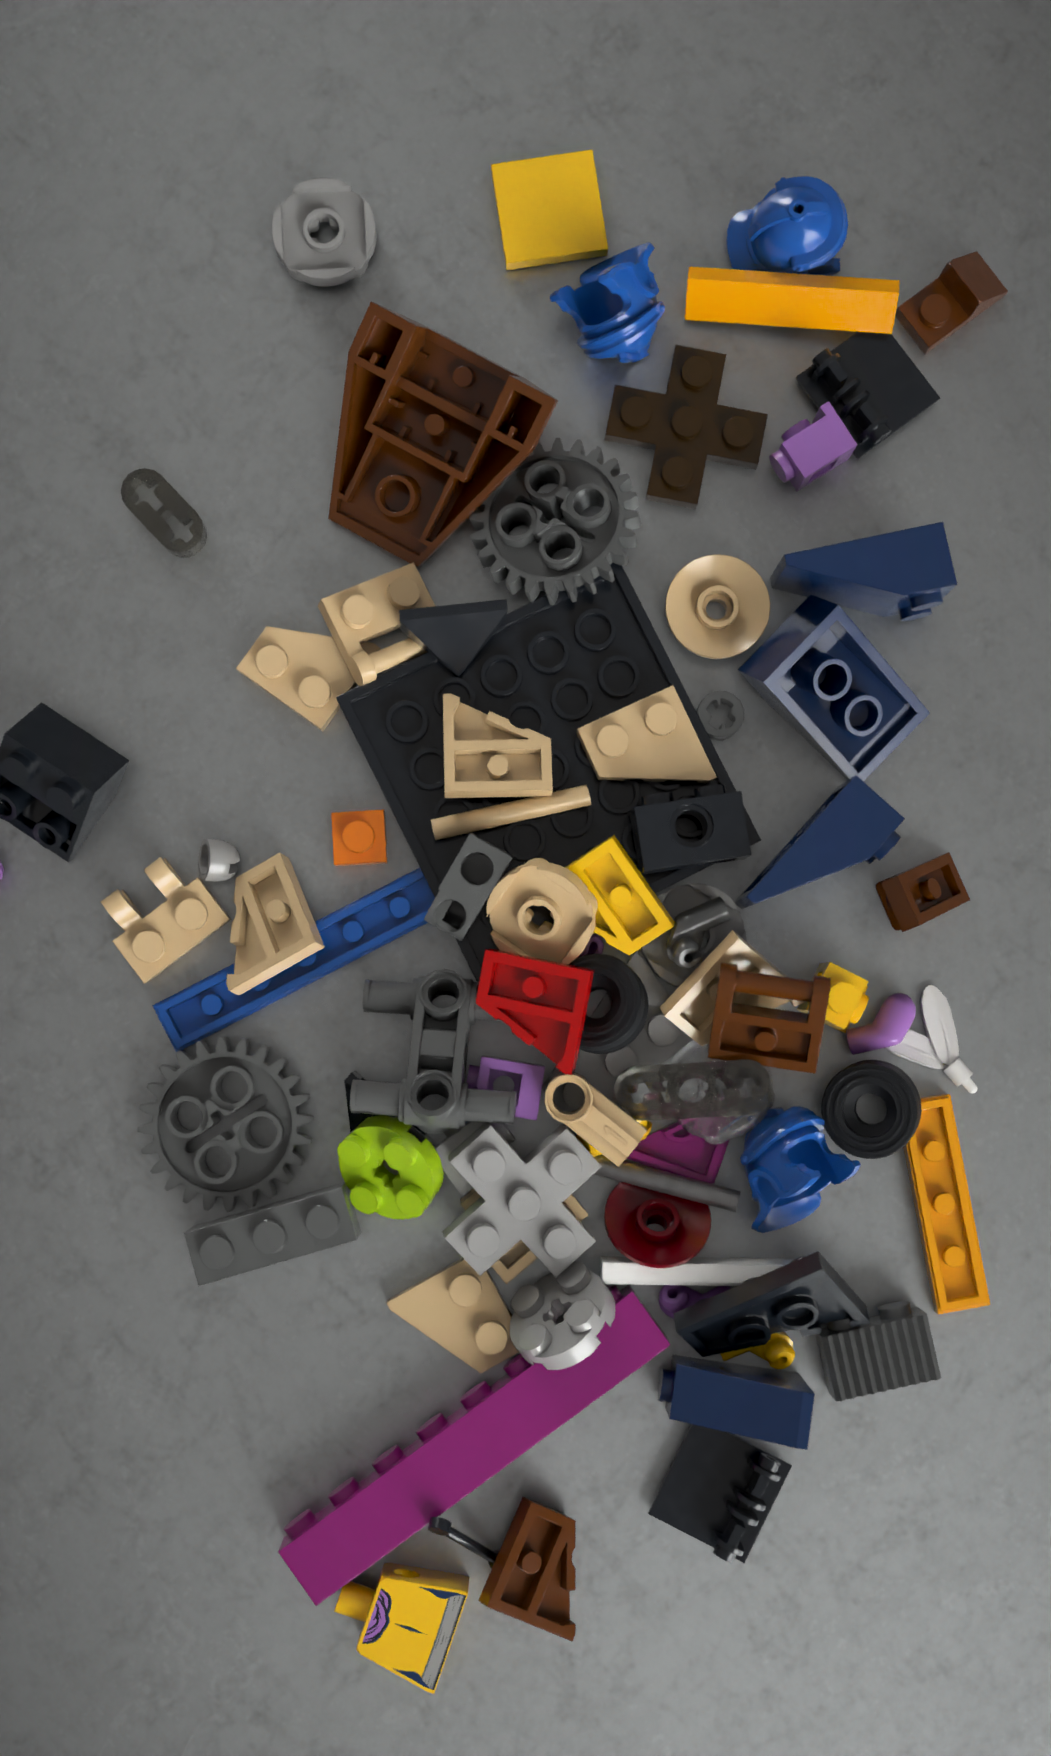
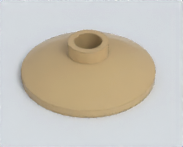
M707 555L689 562L672 580L665 601L666 619L674 637L690 652L710 659L731 658L747 651L762 636L770 616V597L763 579L749 564L729 555ZM712 602L720 603L725 609V616L720 619L711 618L707 614L706 606Z

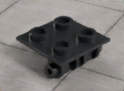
M857 332L832 351L829 348L824 349L811 361L813 365L795 378L818 409L828 401L831 403L857 443V447L853 451L857 460L940 400L939 395L892 334Z
M692 1424L648 1514L715 1548L713 1553L729 1563H733L734 1559L745 1563L792 1465L731 1433Z

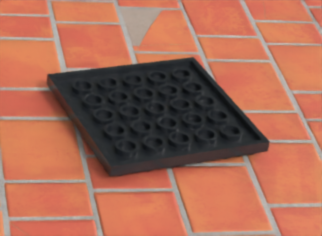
M615 563L610 565L615 578L613 582L607 581L601 576L594 579L597 587V593L594 595L582 585L577 587L578 595L576 602L570 600L565 590L559 591L555 605H550L547 595L533 603H528L508 613L502 625L459 677L431 654L425 653L378 676L375 681L363 686H357L336 697L434 897L437 896L439 886L470 833L478 835L514 856L503 876L514 867L524 865L533 858H542L549 863L566 867L612 835L616 836L638 868L630 811L635 806H642L641 797L672 792L674 801L695 798L694 789L725 784L727 793L737 792L622 565ZM674 685L717 778L709 783L674 780L653 782L643 781L642 779L598 780L576 734V730ZM451 693L460 697V702L485 714L491 711L509 719L511 724L517 728H529L551 738L552 792L587 785L591 805L435 840L431 819L529 798H445L443 694ZM744 807L749 843L752 846L761 841ZM681 815L676 819L675 829L681 839L687 842L700 840L702 826L697 818L692 815ZM712 865L645 874L643 877L654 893H657ZM488 900L463 940L456 939L477 982L480 980L485 950L489 948L499 950L490 934L493 928L490 923V913L487 916L486 906ZM535 905L529 906L534 912L532 921L536 925L540 926L545 921L554 924V919L551 917V911L542 905L540 907Z

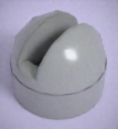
M204 839L201 843L198 857L200 879L202 881L220 882L233 877L238 871V866L235 863L240 861V854L237 848L223 840Z

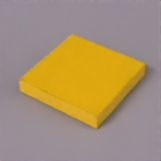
M593 149L491 164V176L506 270L608 255V244Z

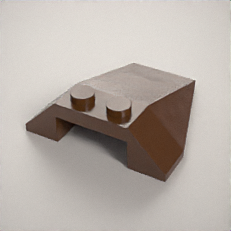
M370 302L348 352L328 519L408 563L414 562L416 567H421L535 449L558 400L524 377L447 336L375 302Z

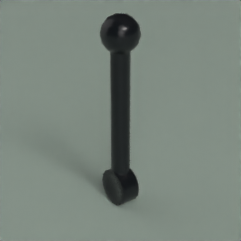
M430 1518L428 1526L430 1532L446 1536L487 1560L492 1569L500 1551L499 1549L495 1551L490 1550L451 1527L452 1523L444 1518Z

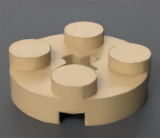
M533 858L524 865L514 867L508 871L492 890L486 906L487 916L490 913V923L493 928L490 934L500 951L569 964L583 952L593 935L598 902L584 882L572 871L561 865L549 863L545 859ZM535 905L540 907L542 905L551 911L550 915L554 919V924L545 921L540 926L536 925L532 921L534 912L529 906Z

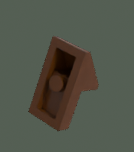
M976 251L949 261L937 279L897 308L895 317L922 352L926 354L1004 297L1008 290Z
M949 852L876 884L877 893L892 927L902 932L920 926L970 900Z

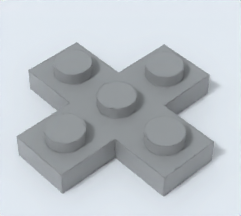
M484 1123L447 1156L453 1167L481 1197L445 1228L442 1233L444 1238L479 1276L487 1271L520 1240L555 1277L560 1275L596 1242L593 1235L564 1205L563 1201L602 1166L564 1123L525 1158H522L491 1123Z

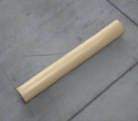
M587 785L552 792V796L529 797L431 819V825L435 840H440L590 806L591 799Z

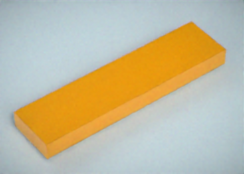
M689 266L685 320L892 334L899 297L900 280Z
M945 1093L920 1098V1122L914 1135L903 1149L934 1312L939 1315L991 1305L951 1096Z

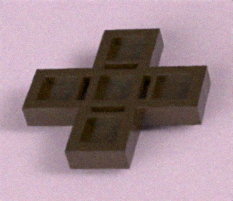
M675 345L666 394L615 385L604 441L655 450L645 500L696 510L706 460L756 470L768 414L717 404L726 354Z

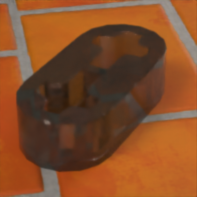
M147 468L136 469L127 475L122 483L121 496L126 507L136 519L172 555L186 558L199 553L206 543L207 530L197 512L155 470ZM143 484L150 489L158 485L153 491L163 505L158 511H155L144 500L137 505L135 504L140 498L136 492L139 486ZM171 515L184 526L193 522L189 528L193 535L190 541L185 542L178 538L171 542L175 534L166 522Z

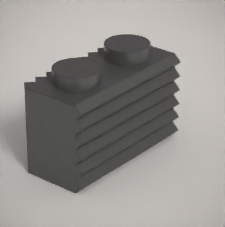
M898 1301L879 1306V1315L869 1317L870 1323L851 1327L849 1318L827 1322V1327L821 1328L822 1333L815 1334L827 1389L835 1401H843L867 1394L885 1392L889 1389H897L899 1387H907L908 1385H916L920 1382L940 1379L941 1374L927 1313L919 1307L911 1308L909 1301Z

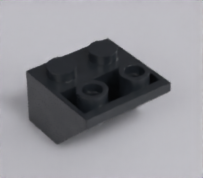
M41 702L4 734L0 746V818L36 840L44 848L51 850L69 862L76 855L116 796L129 760Z

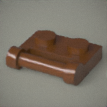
M721 962L707 1058L816 1074L831 978L814 975L811 981L737 970V964ZM734 992L809 1002L808 1013L732 1003Z

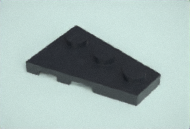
M819 1251L808 1256L796 1258L785 1266L759 1277L750 1278L741 1285L711 1298L701 1299L694 1305L673 1313L676 1332L702 1357L765 1345L770 1340L771 1334L788 1330H800L802 1337L822 1333L820 1324L849 1318L851 1327L870 1323L867 1307Z

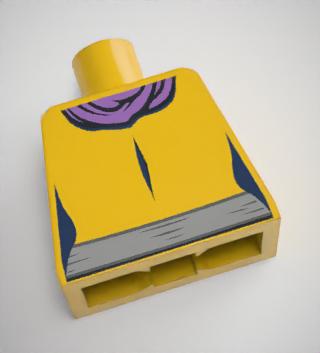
M384 1563L375 1589L353 1581L344 1585L341 1588L334 1612L364 1622L356 1650L362 1656L419 1688L434 1694L468 1596L469 1577L445 1571L396 1563Z

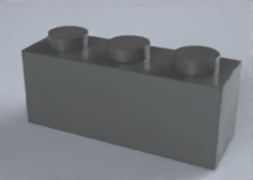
M343 1182L198 1224L186 1231L184 1235L198 1286L355 1241L361 1234V1229L355 1208L350 1201V1190L346 1183Z

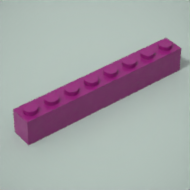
M630 1284L622 1290H619L616 1285L608 1288L615 1300V1318L611 1327L606 1322L604 1323L602 1330L596 1336L601 1343L587 1358L568 1368L547 1370L542 1363L530 1364L519 1353L505 1364L503 1369L507 1374L491 1386L486 1381L475 1385L460 1398L459 1401L463 1406L447 1418L444 1417L442 1412L436 1414L417 1429L416 1434L419 1439L404 1450H401L399 1445L391 1447L372 1463L375 1469L374 1472L359 1483L355 1477L347 1479L328 1495V1499L331 1501L329 1505L315 1515L310 1509H307L285 1526L283 1530L287 1535L284 1537L278 1553L315 1606L319 1605L429 1524L431 1517L440 1516L671 1345L663 1330Z

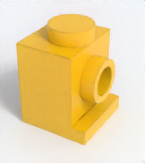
M832 962L820 963L814 975L831 978L824 1024L845 1034L850 1023L856 1024L867 1006L869 996L865 993L868 989L867 984L869 981ZM809 1002L800 1004L797 1010L802 1013H808Z

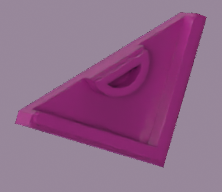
M734 1093L648 1134L626 1159L651 1168L714 1184L745 1096Z

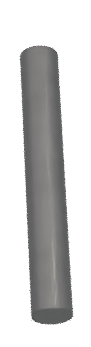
M604 1155L595 1157L602 1167L594 1175L733 1212L737 1210L741 1191L625 1160L618 1167Z

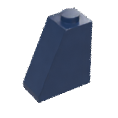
M672 1355L671 1369L662 1368L658 1387V1401L666 1402L665 1409L669 1419L797 1449H808L815 1393L799 1373Z

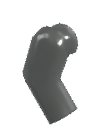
M720 896L679 913L674 918L675 924L671 928L666 947L668 957L677 966L686 969L696 966L701 960L700 948L705 931L730 921V915Z

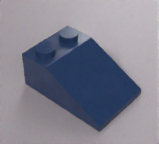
M943 522L785 554L770 577L773 589L804 597L814 595L842 607L881 617L899 614L901 621L915 620L932 614L931 608L944 603L943 598L957 585Z
M810 595L738 669L764 700L847 780L857 775L864 782L930 714L927 708L838 604L814 595Z
M857 775L853 776L833 791L735 901L736 905L744 909L865 861L871 864L875 859L880 861L900 840L901 836L895 830L905 818Z

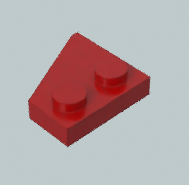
M489 948L485 950L475 1003L493 1018L500 1019L508 1025L512 1033L527 1045H533L557 1064L556 1068L562 1073L572 1075L576 1069L594 970Z

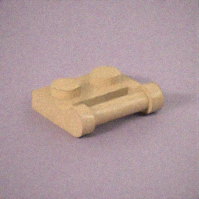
M414 562L325 597L318 604L323 619L354 681L359 686L375 681L377 674L428 653L411 638H407L369 655L361 647V644L399 629V610L435 606Z

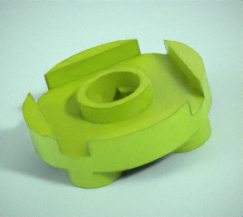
M385 1115L369 1117L350 1132L339 1143L337 1148L340 1172L344 1182L351 1191L350 1201L358 1211L364 1214L376 1212L381 1216L398 1220L419 1217L432 1203L434 1196L439 1192L443 1184V1167L435 1147L427 1138L420 1143L414 1135L407 1132L412 1125H404V1122H399V1118ZM385 1160L390 1168L398 1170L399 1174L394 1175L384 1167L383 1161Z

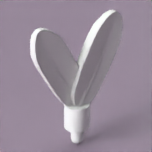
M928 985L924 988L920 1000L921 1015L928 1037L909 1029L901 1043L886 1047L885 1049L920 1065L938 1070L944 1069V1073L957 1087L962 1084L969 1093L973 1094L978 1088L970 1078L973 1072L958 1057V1039L947 998L937 987Z

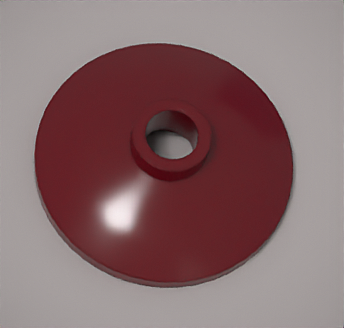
M620 1182L612 1190L605 1206L604 1224L612 1244L631 1261L647 1267L671 1268L690 1261L704 1248L711 1230L712 1220L709 1205ZM659 1224L664 1228V1231H654L647 1226Z

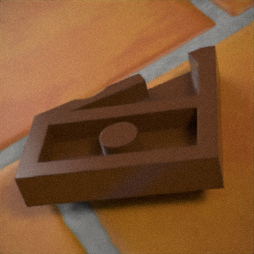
M522 1497L478 1601L488 1608L573 1641L576 1634V1624L570 1620V1591L576 1590V1568L572 1563V1553L576 1547V1521L565 1514Z

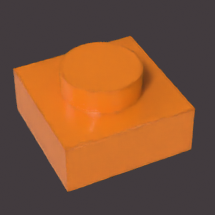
M384 809L331 813L335 866L388 863Z

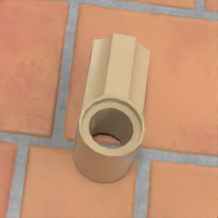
M576 1072L572 1075L557 1074L546 1087L544 1102L549 1114L554 1119L564 1123L618 1167L628 1158L647 1132L643 1125L592 1086L584 1076ZM566 1082L579 1085L585 1094L582 1106L572 1112L559 1109L553 1099L555 1089Z

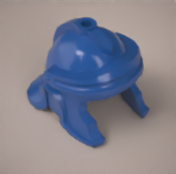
M809 176L782 177L780 181L775 183L776 187L771 189L753 209L740 211L730 220L727 229V248L733 269L827 276L840 272V258L833 257L843 247L847 238V212L839 194L829 184L818 178Z
M650 242L619 253L585 270L580 275L582 286L573 290L571 286L566 285L550 295L551 302H556L563 312L570 314L575 320L582 334L577 344L581 349H584V353L588 357L596 359L618 358L621 363H634L649 355L648 349L657 328V321L665 312L664 303L662 301L657 302L656 295L659 293V288L654 279V273L648 267V259L655 249Z
M793 1106L786 1111L782 1107L771 1108L754 1115L748 1121L750 1126L745 1136L744 1151L740 1160L742 1165H744L752 1189V1199L758 1202L759 1205L758 1214L751 1229L765 1233L787 1227L806 1218L820 1206V1191L830 1183L836 1185L850 1179L861 1166L858 1160L852 1161L844 1154H834L830 1151L823 1134L825 1121L805 1107Z

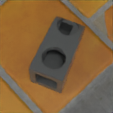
M470 833L439 886V892L424 920L462 941L514 856L478 835Z

